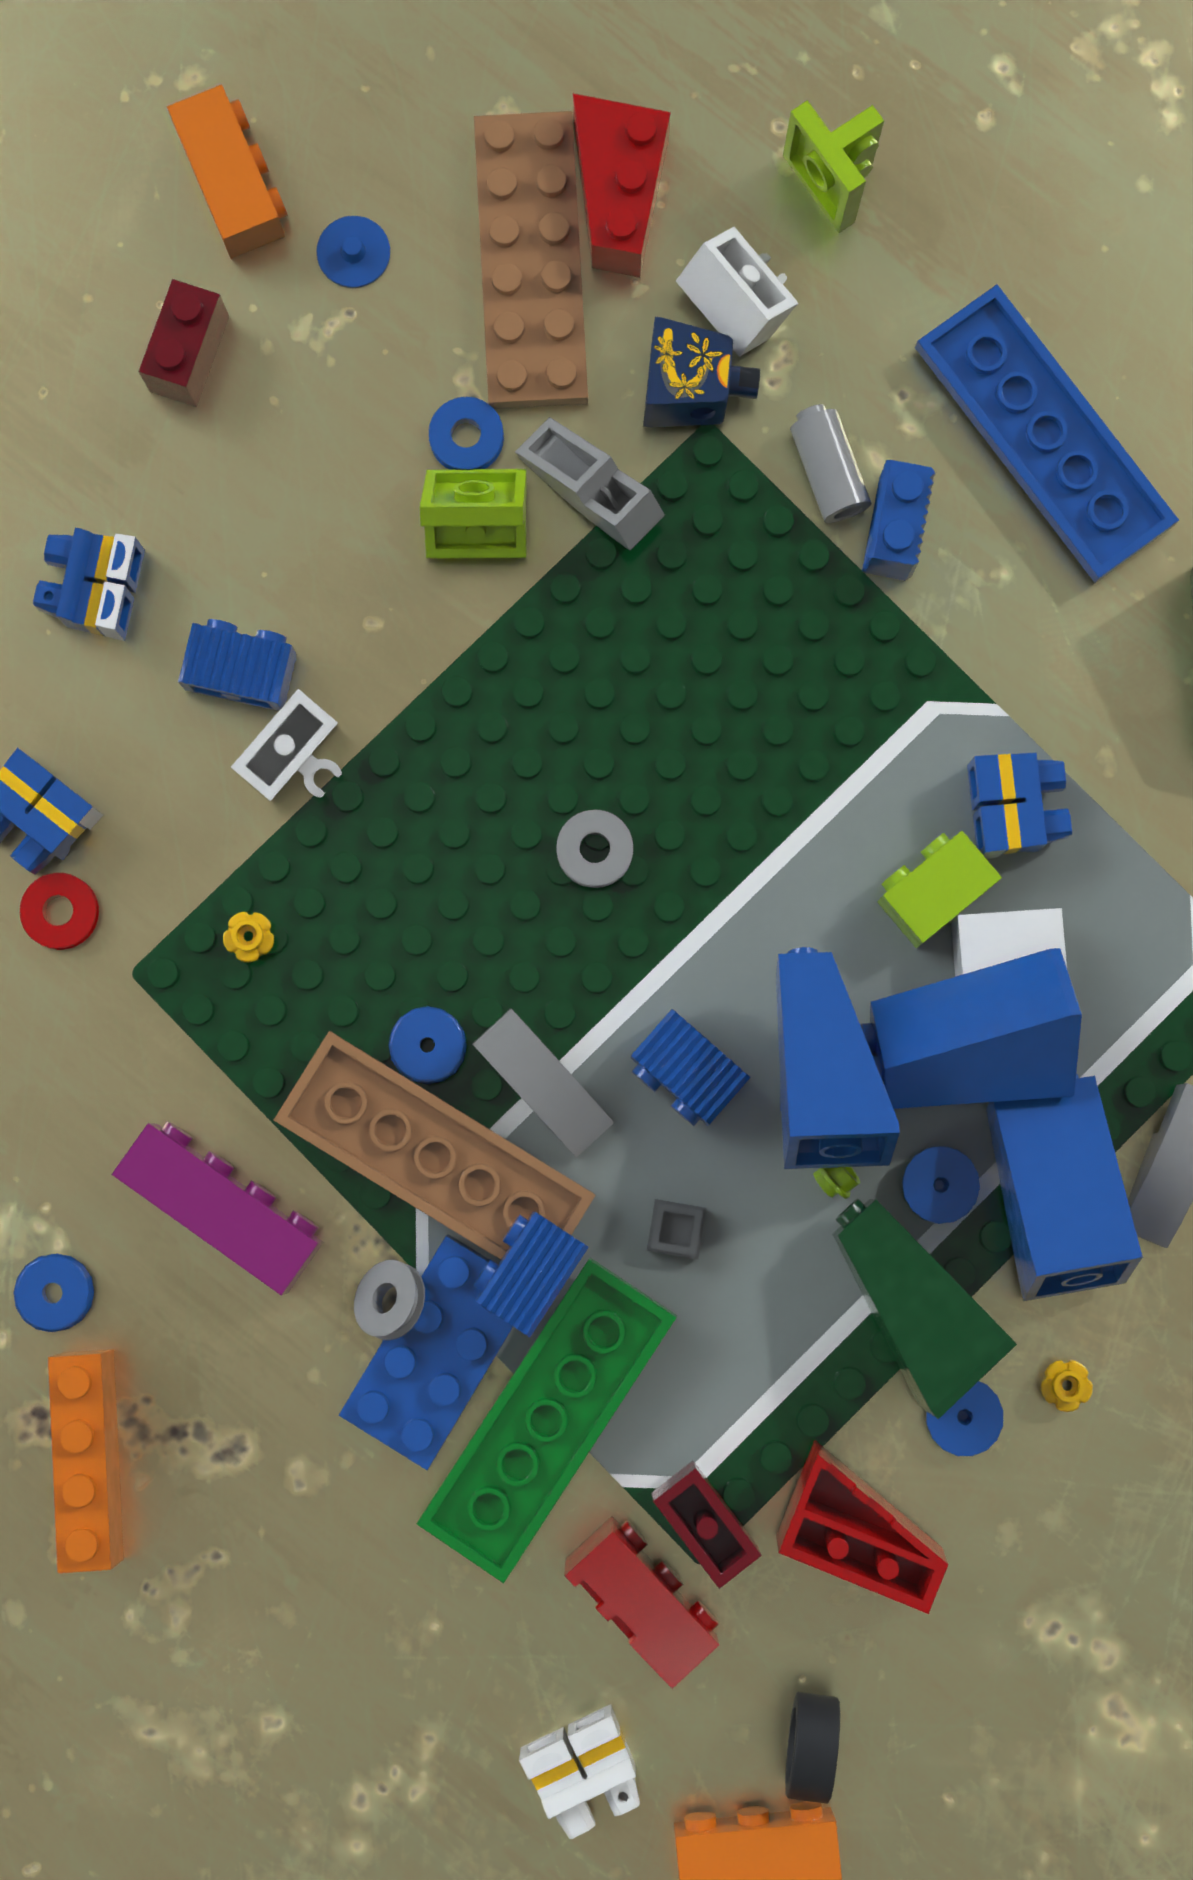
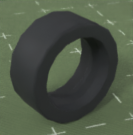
M804 1692L796 1693L791 1714L786 1759L785 1793L789 1799L828 1804L832 1797L840 1737V1701L837 1697Z

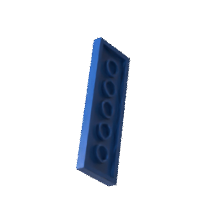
M998 284L917 341L915 346L917 352L1094 583L1171 529L1179 521Z

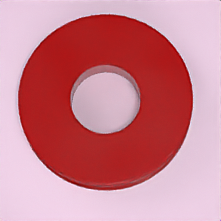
M50 873L36 879L26 889L20 903V920L25 932L38 944L55 950L70 949L82 944L93 933L99 918V904L93 890L83 880L67 873ZM58 897L68 898L73 906L72 917L63 925H52L46 916L48 904Z

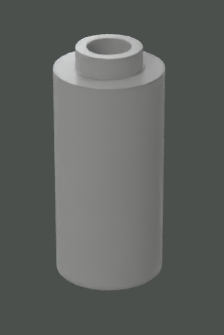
M823 404L814 405L800 411L796 415L798 421L790 427L824 522H839L865 511L872 503L838 411L836 409H826Z

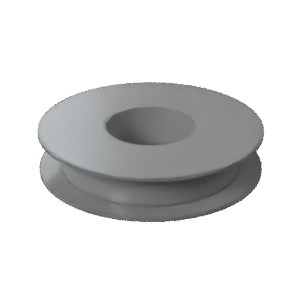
M587 810L570 818L562 827L557 839V858L563 872L575 883L591 888L605 887L619 880L628 870L633 856V840L629 829L617 816L602 810ZM590 835L604 837L610 846L609 855L599 863L586 861L580 853L582 841Z
M385 1260L374 1265L364 1275L355 1294L354 1313L359 1327L365 1333L382 1340H394L402 1337L413 1328L421 1315L425 1301V1287L419 1272L412 1266L400 1261ZM395 1287L397 1292L396 1302L391 1310L384 1313L382 1309L383 1297L389 1289Z

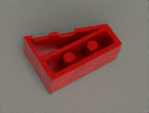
M572 93L573 124L592 268L640 278L669 141L671 112Z
M814 1440L776 1535L778 1553L929 1614L949 1565L942 1547L820 1443Z
M611 1516L566 1558L564 1576L574 1587L578 1584L582 1585L597 1602V1611L607 1621L611 1619L629 1639L628 1643L673 1689L720 1645L717 1634L713 1631L719 1623L699 1600L691 1606L681 1595L678 1589L684 1585L683 1582L665 1561L662 1560L657 1566L643 1551L648 1545L647 1541L628 1520L620 1525Z

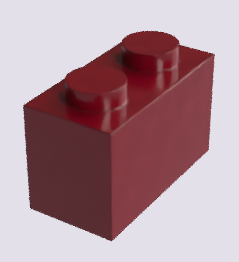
M172 279L138 371L151 393L197 407L229 319V314L220 294Z
M691 1461L652 1492V1499L655 1505L719 1589L762 1556L758 1545L694 1461Z

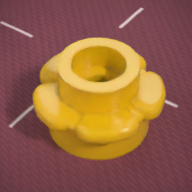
M240 912L228 921L229 928L223 933V943L227 951L236 954L238 960L243 962L256 961L260 956L267 954L273 947L274 935L270 931L271 923L264 915L257 912L249 915L247 912ZM248 931L253 933L251 941L244 939V934Z
M1061 1360L1051 1363L1046 1368L1041 1383V1392L1044 1399L1048 1403H1054L1060 1411L1071 1412L1077 1410L1079 1404L1086 1403L1092 1395L1093 1384L1087 1378L1088 1370L1081 1363L1070 1360L1068 1363H1064ZM1068 1380L1072 1386L1070 1390L1066 1391L1063 1389L1062 1384Z

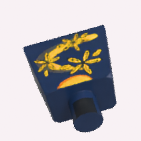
M655 317L643 427L720 424L724 422L728 396L757 399L760 369L731 365L733 339L729 335L662 317Z

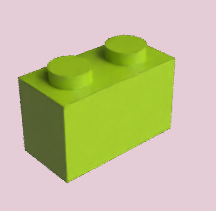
M962 830L951 840L945 833H942L920 852L926 859L912 872L903 865L881 884L887 892L882 895L877 903L916 949L1002 878Z

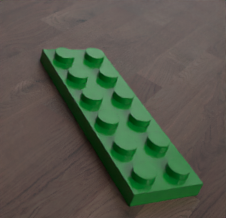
M589 1258L416 1524L504 1584L674 1323L677 1315L592 1258Z

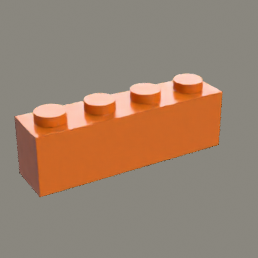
M114 1349L64 1352L48 1357L57 1572L72 1573L111 1570L124 1560Z

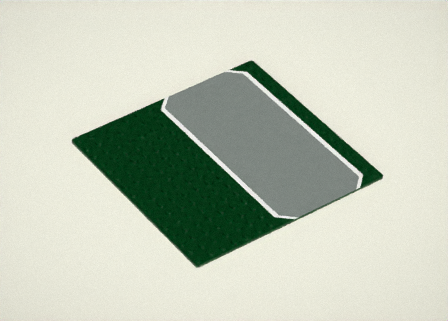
M701 425L640 483L651 490L665 516L631 550L595 526L341 769L342 774L339 777L334 776L321 788L325 793L321 798L313 796L148 953L132 971L134 980L404 1261L415 1268L421 1276L443 1239L448 1234L497 1264L501 1260L275 1122L274 1118L329 1031L401 1074L391 1060L388 1045L391 1030L399 1018L412 1009L426 1006L443 1009L456 1018L464 1030L467 1044L463 1063L455 1074L443 1082L432 1084L414 1083L596 1194L571 1235L589 1248L531 1337L513 1327L496 1356L513 1374L515 1373L589 1258H592L677 1315L674 1323L589 1453L697 1564L700 1563L653 1502L652 1492L691 1461H694L742 1526H744L805 1465L814 1440L824 1446L900 1370L832 1235L841 1226L835 1219L856 1199H859L863 1204L869 1199H876L971 1297L1014 1255L986 1112L989 1102L894 1109L899 1121L900 1134L890 1166L852 1167L859 1177L860 1184L850 1191L851 1194L848 1199L841 1197L839 1194L831 1198L822 1190L813 1176V1173L819 1168L784 1169L776 992L778 954H787L788 951L799 947L814 948L818 952H832L860 1025L862 1023H870L871 1001L955 977L951 921L916 949L877 903L882 895L887 892L881 884L903 865L912 872L926 859L920 852L942 833H945L951 840L962 830L976 846L973 814L977 810H972L967 765L974 756L1037 752V760H1053L715 425ZM1065 772L1066 789L1060 792L1041 794L1043 811L1069 809L1072 835L1063 840L1047 843L1038 852H1018L987 859L1002 878L958 915L1062 908L1067 970L1082 1013L1076 1073L1079 1078L1095 1075L1116 1153L1173 1095L1176 1085L1184 1084L1193 1075V897ZM602 810L617 816L627 826L633 840V856L628 870L619 880L605 887L591 888L575 883L563 872L557 858V839L562 827L570 818L583 811ZM590 835L580 845L582 857L591 863H599L605 860L610 852L608 841L600 835ZM240 912H247L249 915L255 912L260 913L271 923L270 931L274 935L273 947L267 954L260 956L258 960L253 962L238 960L236 954L227 951L223 943V933L229 928L228 921ZM250 931L246 932L244 939L251 941L253 933ZM509 1009H512L614 1122L577 1158L472 1045ZM671 1009L676 1011L751 1077L709 1126L702 1120H699L695 1126L691 1125L671 1107L676 1098L662 1085L654 1092L632 1073V1070L638 1064L631 1059V1055ZM426 1038L421 1042L423 1052H431L435 1047V1042L431 1038ZM938 1146L957 1149L967 1156L978 1172L980 1183L977 1202L970 1212L955 1222L943 1224L923 1220L914 1213L904 1198L902 1186L906 1166L913 1157L927 1148ZM655 1199L706 1208L698 1259L647 1251Z

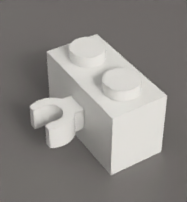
M732 227L704 242L676 282L719 333L729 335L733 339V350L740 357L769 340L797 306L798 302L783 285L787 280V276L782 273L776 277L766 265L771 257L767 253L758 255L738 230Z
M298 689L231 768L270 801L298 770L304 776V784L307 790L314 796L321 798L325 793L314 783L313 778L316 771L328 769L336 777H339L342 771L333 761L317 759L312 755V752L338 722Z

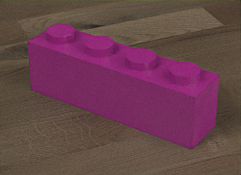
M169 1121L163 1127L159 1124L148 1123L111 1175L280 1295L287 1294L324 1243L314 1235L319 1227L294 1210L288 1217L275 1208L272 1204L276 1197L258 1183L251 1180L246 1187L230 1176L235 1168L217 1154L208 1151L204 1157L188 1145L193 1138L178 1126Z

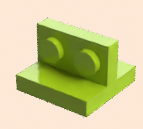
M807 100L790 112L783 157L834 228L840 233L855 223L866 183L864 178L873 169V161L876 150L879 147L878 143L884 120L875 107L871 105L830 132Z
M427 470L420 502L421 527L424 526L426 558H526L527 470Z

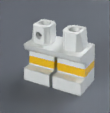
M611 1704L568 1724V1736L564 1727L520 1748L519 1762L528 1780H532L542 1800V1805L548 1819L556 1816L558 1823L570 1839L589 1831L595 1826V1819L587 1801L602 1793L605 1794L614 1816L625 1814L640 1805L635 1781V1762ZM577 1757H579V1759H580V1761H581V1763H582V1766H583L584 1770L582 1769L581 1764H580V1762H579V1760H578Z

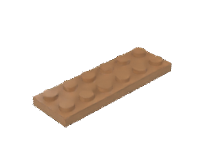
M572 111L474 116L488 403L494 409L588 404Z
M331 1031L327 1033L274 1118L275 1122L500 1260L510 1247L502 1240L519 1215L528 1220L532 1212L535 1211L572 1235L596 1194Z

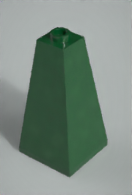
M856 1199L835 1219L841 1226L832 1235L916 1402L928 1413L939 1419L1017 1344L876 1199H869L865 1204Z

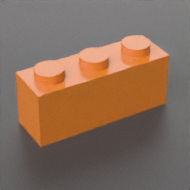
M221 84L167 106L174 127L230 259L284 238L285 234L280 219L288 215L277 188L273 187L267 190L261 175L269 172L258 143L248 146L242 131L250 129V125L239 99L229 102Z
M811 1801L798 1802L790 1806V1811L769 1813V1809L766 1807H746L738 1810L737 1816L716 1818V1814L713 1812H694L684 1816L683 1822H674L679 1880H842L836 1820L831 1807L822 1808L821 1803Z

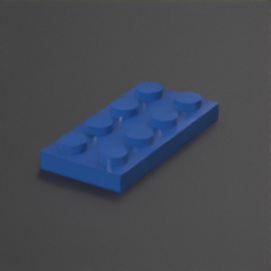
M449 1234L445 1236L421 1276L425 1287V1301L418 1321L402 1337L382 1341L338 1415L426 1470L430 1468L513 1328L512 1325L478 1304L475 1300L481 1291L475 1288L473 1284L490 1259Z

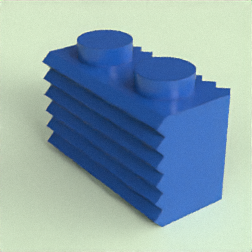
M886 460L878 482L862 568L864 573L903 581L912 577L919 563L918 557L921 553L920 547L925 533L923 528L927 523L925 518L928 514L927 508L930 504L929 498L934 484L932 480L936 474L932 467Z
M208 619L207 625L192 623L178 683L185 691L279 711L285 705L297 658L292 645L286 643L287 637L267 630H257L256 636L240 634L237 632L238 627L236 625L217 619Z
M673 1009L670 1010L631 1055V1059L638 1064L632 1070V1073L654 1092L662 1085L676 1098L671 1107L693 1126L699 1120H702L709 1126L751 1078Z
M535 1211L532 1212L528 1220L521 1215L516 1218L502 1240L510 1246L499 1264L490 1259L473 1284L475 1288L481 1291L475 1299L478 1304L528 1337H531L589 1248Z

